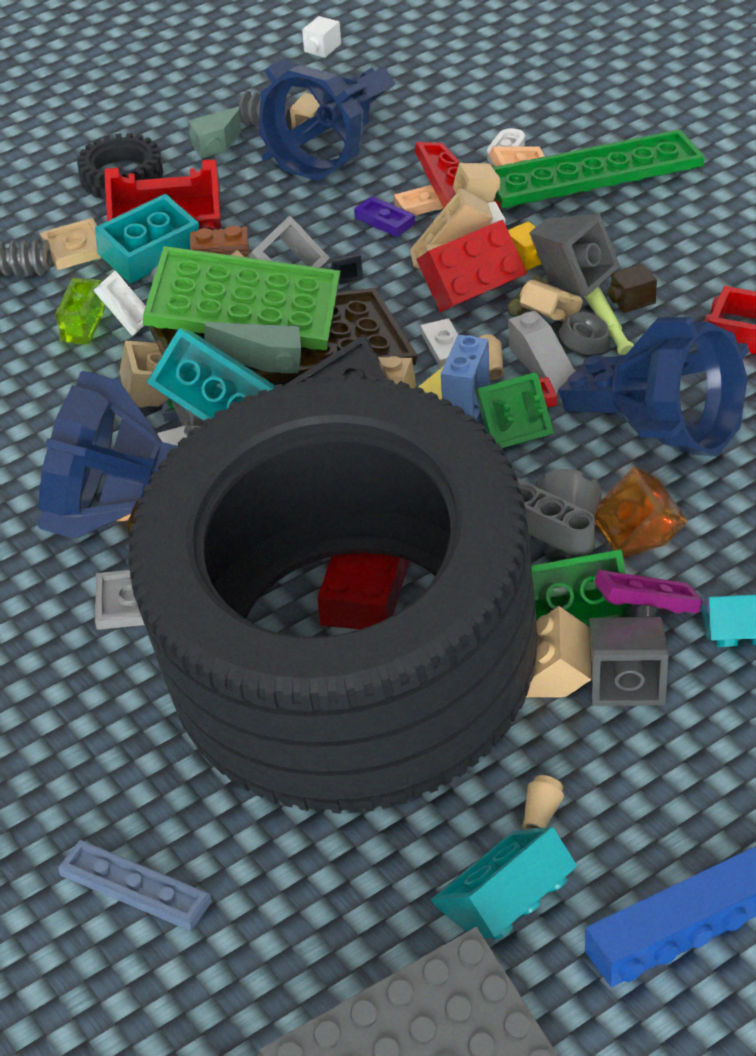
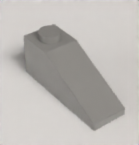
M536 310L509 319V349L531 373L537 372L539 379L549 377L557 397H560L558 389L575 370L551 326Z

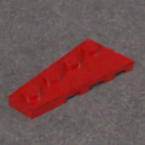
M416 142L414 152L442 207L445 208L456 194L453 184L460 161L443 143ZM494 199V201L500 209L501 204L496 199Z

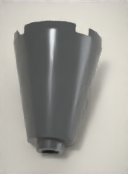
M560 469L546 473L545 479L542 481L538 479L536 482V487L589 511L595 517L602 499V487L595 478L592 477L591 482L583 478V472ZM543 541L545 557L550 562L580 557L568 554Z

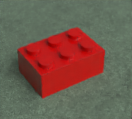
M503 220L431 249L416 259L440 313L509 284L527 274Z
M371 553L345 554L331 557L317 597L320 625L360 630L393 616L410 561L394 556Z

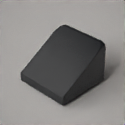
M360 253L332 260L330 269L340 271L339 285L363 279Z

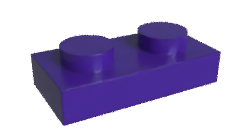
M373 196L354 208L355 219L396 237L415 225V214Z

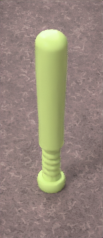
M598 286L588 296H584L595 315L604 320L608 325L609 336L613 338L618 347V355H626L634 344L625 337L621 324Z

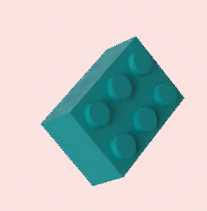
M163 194L95 227L97 253L131 284L149 275L158 266L163 246L191 250L190 232L198 231L199 223L168 195Z

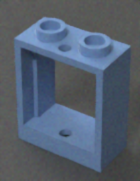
M458 335L441 371L442 399L450 401L453 407L458 405L464 410L465 415L470 414L478 424L482 419L474 389L490 385L489 339L471 335Z

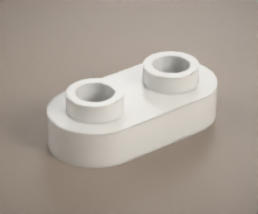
M513 128L502 130L487 148V161L494 166L489 156L493 146L525 147L524 132Z

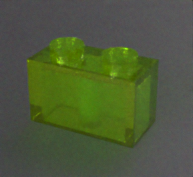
M71 279L55 313L61 342L90 344L106 308L105 303L93 291L101 283V280Z

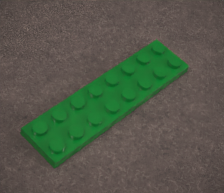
M678 129L493 167L500 178V189L496 192L494 199L501 204V208H511L519 204L539 202L553 197H564L567 194L581 191L587 192L596 188L616 186L617 184L629 181H640L648 177L664 176L672 172L688 171L692 168L704 166L705 156Z

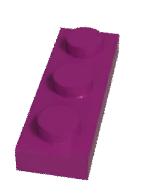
M599 570L594 580L603 597L608 602L616 605H622L623 603L650 605L681 614L683 611L698 613L703 603V600L689 583Z

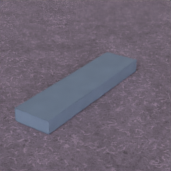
M82 840L78 841L58 867L62 877L189 931L193 930L212 903L210 893Z

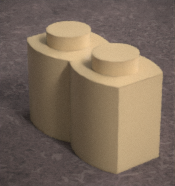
M537 280L528 281L520 293V304L523 308L530 311L536 310L538 314L561 322H565L570 315L579 312L583 303L580 296Z

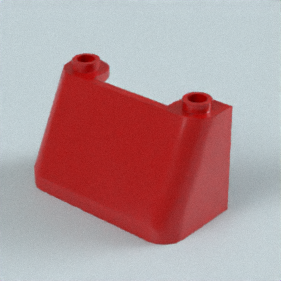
M216 159L202 160V168L196 172L195 168L190 169V176L136 180L134 174H129V178L121 176L119 168L105 169L107 221L166 194L199 223V229L207 228L213 231L214 229L219 230L221 228L220 180Z

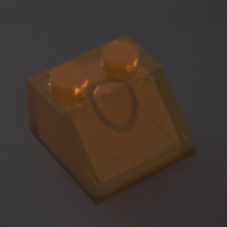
M635 466L602 499L594 517L596 524L613 550L622 549L623 558L666 545L688 522L660 480Z

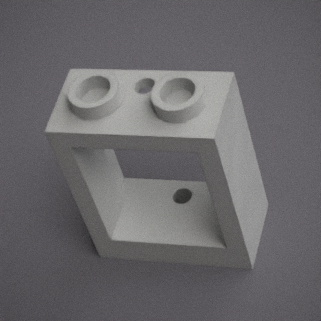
M288 216L246 257L272 261L263 251L279 236L306 266L320 268L330 258L291 216Z

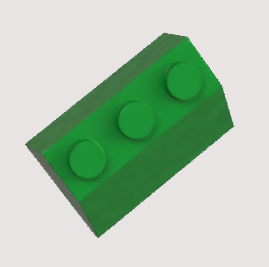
M622 549L532 565L536 622L541 616L547 615L558 606L588 627L589 618L625 617V610L632 606V604L623 603L622 605H616L608 602L594 583L599 570L626 574Z

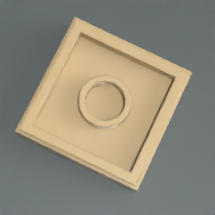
M93 218L40 233L42 243L44 240L49 241L51 260L57 270L102 258L97 253L95 233L97 224Z

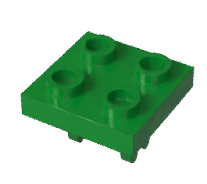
M537 372L474 389L487 434L490 433L495 438L496 443L500 444L502 448L554 434Z

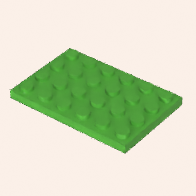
M163 246L144 310L143 325L161 329L178 330L181 328L197 333H205V322L299 326L301 347L312 350H327L340 271Z

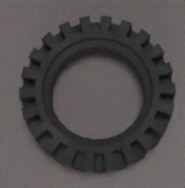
M121 133L115 134L116 138L113 139L110 138V135L104 136L103 142L99 138L93 140L94 145L88 143L85 146L86 150L81 149L80 155L77 156L81 186L83 189L85 188L88 194L92 192L93 196L97 198L102 194V199H106L105 172L98 169L111 162L122 160L142 163L131 170L119 172L123 177L129 178V174H134L136 180L163 178L161 152L155 141L152 142L148 137L143 139V135L139 134L133 138L132 133H127L124 138L121 137Z

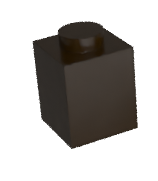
M644 264L613 272L611 274V286L608 288L610 300L616 303L624 313L655 304L657 279Z

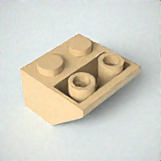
M560 606L547 615L541 616L536 622L538 646L535 671L526 697H566L592 680L589 627Z

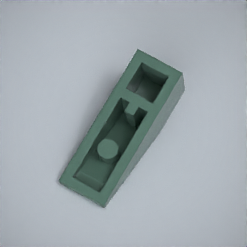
M205 322L204 339L241 364L266 372L299 373L301 354L299 326Z

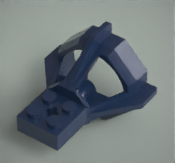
M286 58L269 65L265 69V73L272 84L261 92L259 135L269 150L261 155V158L265 162L274 157L281 169L289 173L316 181L325 179L359 154L361 137L366 125L369 123L370 104L396 83L385 66L377 70L371 67L361 75L357 74L348 79L297 64ZM292 86L309 88L320 105L317 109V115L289 131L285 117V102L288 92ZM331 127L337 131L345 143L339 158L333 160L316 158L300 147Z
M658 317L626 355L616 357L592 355L587 357L584 363L558 389L565 411L618 413V416L625 419L640 437L657 438L667 446L695 456L717 457L741 428L748 380L742 359L749 353L747 343H737L735 334L712 323L693 322V319L690 317ZM694 343L697 349L689 352L692 344ZM706 371V402L702 417L697 425L683 419L680 403V382L683 375Z
M82 371L79 374L76 386H71L55 419L51 438H47L45 445L47 452L41 471L38 509L42 510L38 527L45 531L77 539L130 515L136 501H139L140 497H144L143 490L146 484H150V476L153 472L159 471L158 465L162 460H167V453L172 448L176 449L178 447L162 442L119 380ZM116 413L122 420L115 446L112 450L110 446ZM102 475H106L99 504L96 507H90L99 489Z

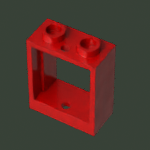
M724 286L720 296L714 297L711 314L706 315L704 322L712 323L735 334L737 343H747L749 353L756 354V325L723 319L725 313L756 319V291Z

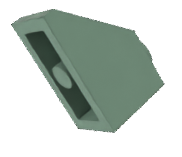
M237 107L188 120L191 145L201 158L227 152L240 135L241 123Z

